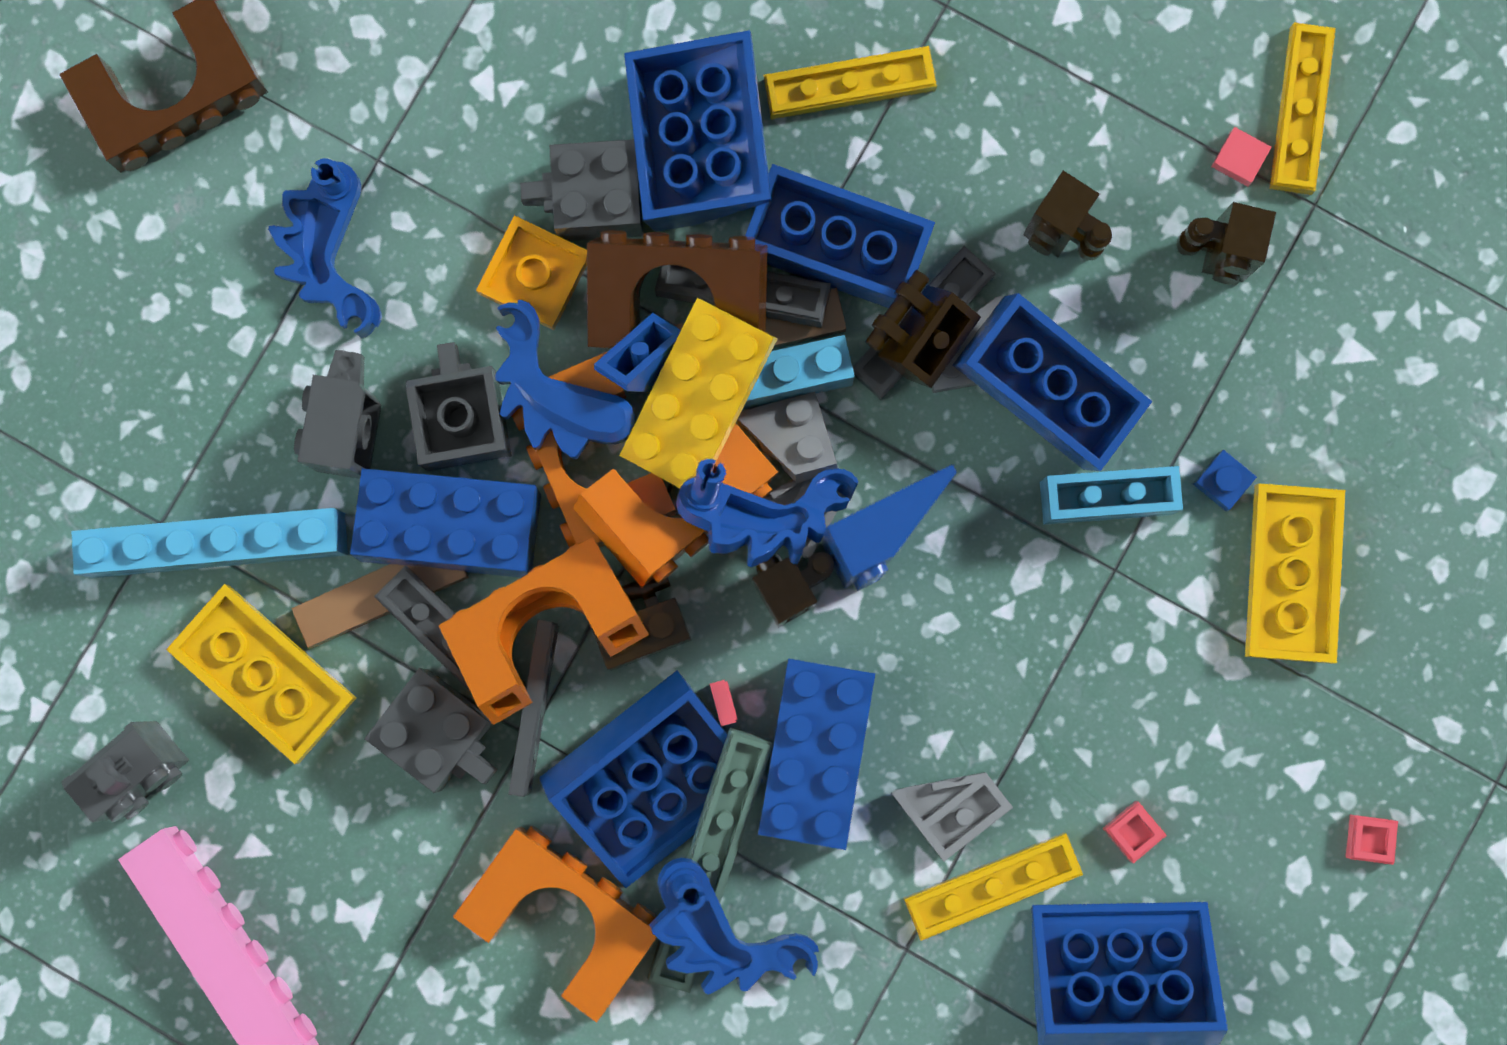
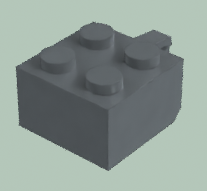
M634 139L549 145L551 172L542 173L543 180L520 183L522 204L524 206H544L545 213H553L556 235L567 241L592 240L601 237L602 231L610 230L627 232V237L643 236L642 206Z
M455 342L437 345L440 368L431 369V377L406 381V392L418 465L426 471H433L511 457L512 453L506 419L499 414L503 400L500 384L495 379L497 371L493 366L471 369L470 363L461 364L458 346Z
M335 350L327 376L313 375L311 386L307 385L304 389L302 410L306 412L303 429L299 428L296 433L294 452L298 455L297 461L319 473L360 479L362 468L371 469L382 405L375 395L364 387L365 357L362 354Z
M418 668L364 738L433 793L442 791L453 775L462 779L466 773H469L482 784H487L498 770L480 755L486 747L479 741L492 726V723L477 706L429 669Z
M157 721L130 722L124 727L125 730L76 772L68 775L61 781L64 790L92 823L107 820L113 823L123 817L127 820L133 818L147 807L149 802L146 798L157 788L161 791L165 790L182 776L183 773L179 769L189 759Z

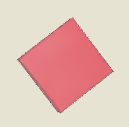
M1234 127L1211 167L1249 187L1272 147Z
M721 680L710 683L720 725L724 726L735 723L738 718L728 682Z
M1134 801L1102 828L1133 864L1167 836L1139 801Z
M1350 814L1346 858L1394 865L1398 821Z

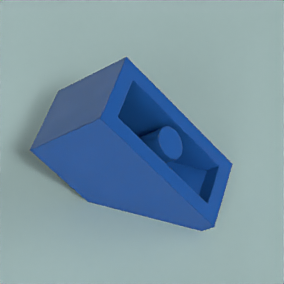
M652 313L594 363V369L626 391L651 392L681 330Z

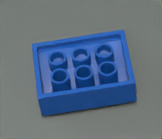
M742 31L624 53L643 221L655 232L699 225L771 202L751 31Z
M953 464L827 526L822 545L826 553L833 558L834 569L844 588L854 584L856 590L859 591L879 581L886 574L885 572L888 571L886 565L896 555L956 475L957 471Z
M676 670L540 776L539 779L551 804L626 889L695 834L723 750L727 732L679 671Z
M1208 902L1032 905L1034 998L1038 1045H1220L1228 1029Z

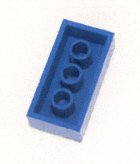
M772 164L768 173L772 201L756 206L745 236L754 237L755 244L767 245V265L806 279L831 283V288L833 289L837 288V290L889 308L897 297L894 292L900 283H906L913 272L919 269L935 222Z
M1019 293L1004 296L953 363L956 369L1083 470L1101 471L1153 402Z
M362 468L350 555L365 563L460 570L469 573L521 578L533 569L541 493L536 485Z
M788 658L758 835L846 850L875 673Z

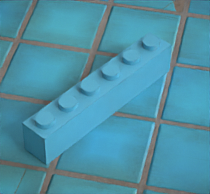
M335 508L71 531L74 575L89 578L348 555L345 513Z

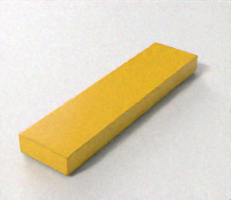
M1295 22L1290 27L1269 189L1312 195L1316 191L1336 28Z
M929 46L764 75L771 120L936 91L937 87Z
M1062 833L903 899L919 939L922 941L1082 876L1083 872L1067 833Z

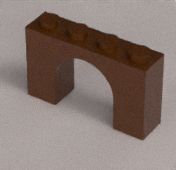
M194 0L172 12L194 52L197 71L195 81L188 94L169 108L152 111L133 106L112 68L98 54L59 74L106 161L120 173L125 170L133 171L144 166L148 162V158L162 150L168 151L179 147L185 142L187 136L198 130L214 128L221 123L224 116L237 109L245 110L254 106L262 95L268 93L234 29L216 0Z
M610 230L602 231L601 237H597L587 243L588 347L613 348L640 324V291L643 281L652 269L663 265H679L694 271L709 286L714 297L715 307L766 332L767 245L755 244L754 237L734 236L729 237V243L712 242L711 235L692 234L686 235V241L669 240L668 233L650 232L644 233L643 239L627 238V232Z

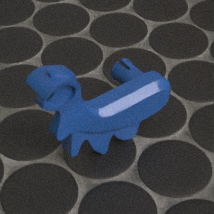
M323 158L314 163L317 165L318 170L313 167L311 168L312 180L307 190H285L282 194L283 209L286 216L293 223V226L281 227L272 225L269 226L268 230L276 245L290 256L294 263L288 266H278L274 269V272L281 279L305 285L299 292V296L303 301L307 303L333 304L337 311L338 322L343 329L348 327L347 324L351 318H360L362 324L354 330V333L360 338H365L374 331L375 327L378 328L381 323L380 307L364 291L343 280L337 274L334 265L336 255L360 198L362 186L360 178L350 166L343 162Z
M517 300L518 304L508 302L500 305L497 308L502 316L513 314L515 321L509 328L496 327L502 339L510 347V355L495 375V379L499 384H510L499 414L504 419H509L517 409L523 407L524 428L532 447L535 450H539L546 436L553 430L555 441L560 449L572 459H578L590 441L610 445L625 442L636 422L632 406L619 396L546 377L539 369L537 349L540 337V321L535 309L523 300Z
M705 459L698 464L696 476L685 481L681 486L676 507L678 513L685 521L708 531L709 551L712 553L726 554L738 550L743 545H747V565L752 568L768 561L782 546H786L790 562L797 564L803 553L807 537L815 543L822 541L826 531L824 513L846 509L858 485V480L851 472L845 469L824 470L812 479L805 494L799 500L792 504L781 505L722 483L726 475L723 464L719 463L716 472L713 473L712 470L716 460ZM837 491L840 492V493H841L842 495H844L845 497H844V498L840 497V496L837 494Z
M677 858L664 865L659 873L657 884L665 909L649 925L652 933L661 942L672 946H680L676 952L666 959L665 962L668 969L687 974L710 971L701 983L704 993L708 995L729 984L735 978L740 989L748 991L766 971L771 970L780 972L785 977L795 980L797 977L793 972V964L799 959L806 960V968L815 976L818 962L814 952H819L811 938L794 933L789 935L783 934L766 942L745 943L734 936L711 883L697 862L689 858Z

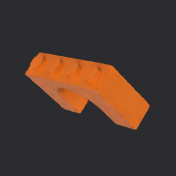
M607 352L548 377L616 395L623 399L627 398L622 387L594 369V363ZM521 407L512 415L519 431L525 429L523 407ZM552 430L546 436L539 450H535L532 444L526 446V449L535 469L544 468L550 483L543 485V489L552 509L560 507L566 522L560 525L563 536L569 548L591 537L595 539L599 548L605 546L604 543L573 509L579 495L587 488L578 485L568 476L563 464L562 450L555 441ZM649 473L627 483L637 496L653 511L667 517L677 514L663 479Z
M735 423L712 472L715 473L719 463H722L726 470L722 483L765 498L773 490L769 483L778 471ZM614 468L583 491L573 507L641 587L645 586L653 578L658 584L661 583L678 568L674 561L685 552L690 557H693L709 543V539L706 536L708 531L690 524L683 518L667 517L650 509Z
M593 537L571 546L560 556L544 565L533 568L527 575L506 587L496 589L487 598L468 609L456 612L449 620L438 625L478 708L493 725L533 703L513 664L512 648L519 630L536 614L557 607L571 608L583 613L610 657L649 635Z
M521 826L512 833L453 918L489 943L497 936L527 894L542 888H560L578 896L587 905L594 919L595 941L589 957L561 997L597 1023L657 937L652 933L649 924L657 915L640 903H637L634 908L620 898L623 891L604 877L597 882L584 872L588 866L582 860L568 851L563 856L549 847L552 842L551 838L536 827L530 826L526 830Z

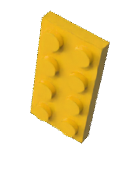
M697 298L619 456L681 488L685 481L696 476V469L702 460L714 459L717 461L777 338Z
M1262 483L1254 485L1245 657L1337 663L1345 490Z
M224 584L166 649L294 764H299L357 698L227 584Z

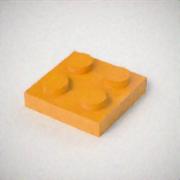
M514 215L476 291L479 295L500 305L508 302L518 304L517 300L526 301L535 309L540 324L555 330L587 266V250Z

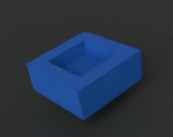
M1223 449L1216 455L1193 485L1223 510L1228 511L1257 477Z

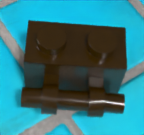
M1063 170L1034 213L1023 236L1029 239L1028 244L1034 250L1045 256L1053 254L1058 258L1071 240L1078 245V252L1082 259L1095 260L1111 242L1112 232L1107 223L1101 222L1088 213L1100 193Z
M1233 202L1216 221L1207 217L1194 219L1178 236V252L1182 255L1192 256L1200 250L1206 251L1202 273L1213 275L1214 281L1223 284L1236 285L1239 281L1244 282L1266 261L1276 212Z
M915 270L906 283L901 282L895 290L894 294L897 297L885 314H879L872 323L874 329L865 343L874 350L880 351L878 356L907 380L932 389L981 316L953 292L929 285L926 286L929 278L922 272Z
M817 552L810 557L807 568L800 571L796 564L790 562L789 557L782 560L780 555L776 554L768 561L756 566L758 574L752 577L753 585L778 628L816 607L818 601L811 588L830 577L834 569V561L828 553Z
M668 577L659 584L653 578L643 587L636 581L622 586L630 602L641 597L643 598L646 608L637 611V614L649 633L648 636L610 657L593 631L606 668L610 671L692 641L677 599L674 597L659 603L655 592L671 587Z

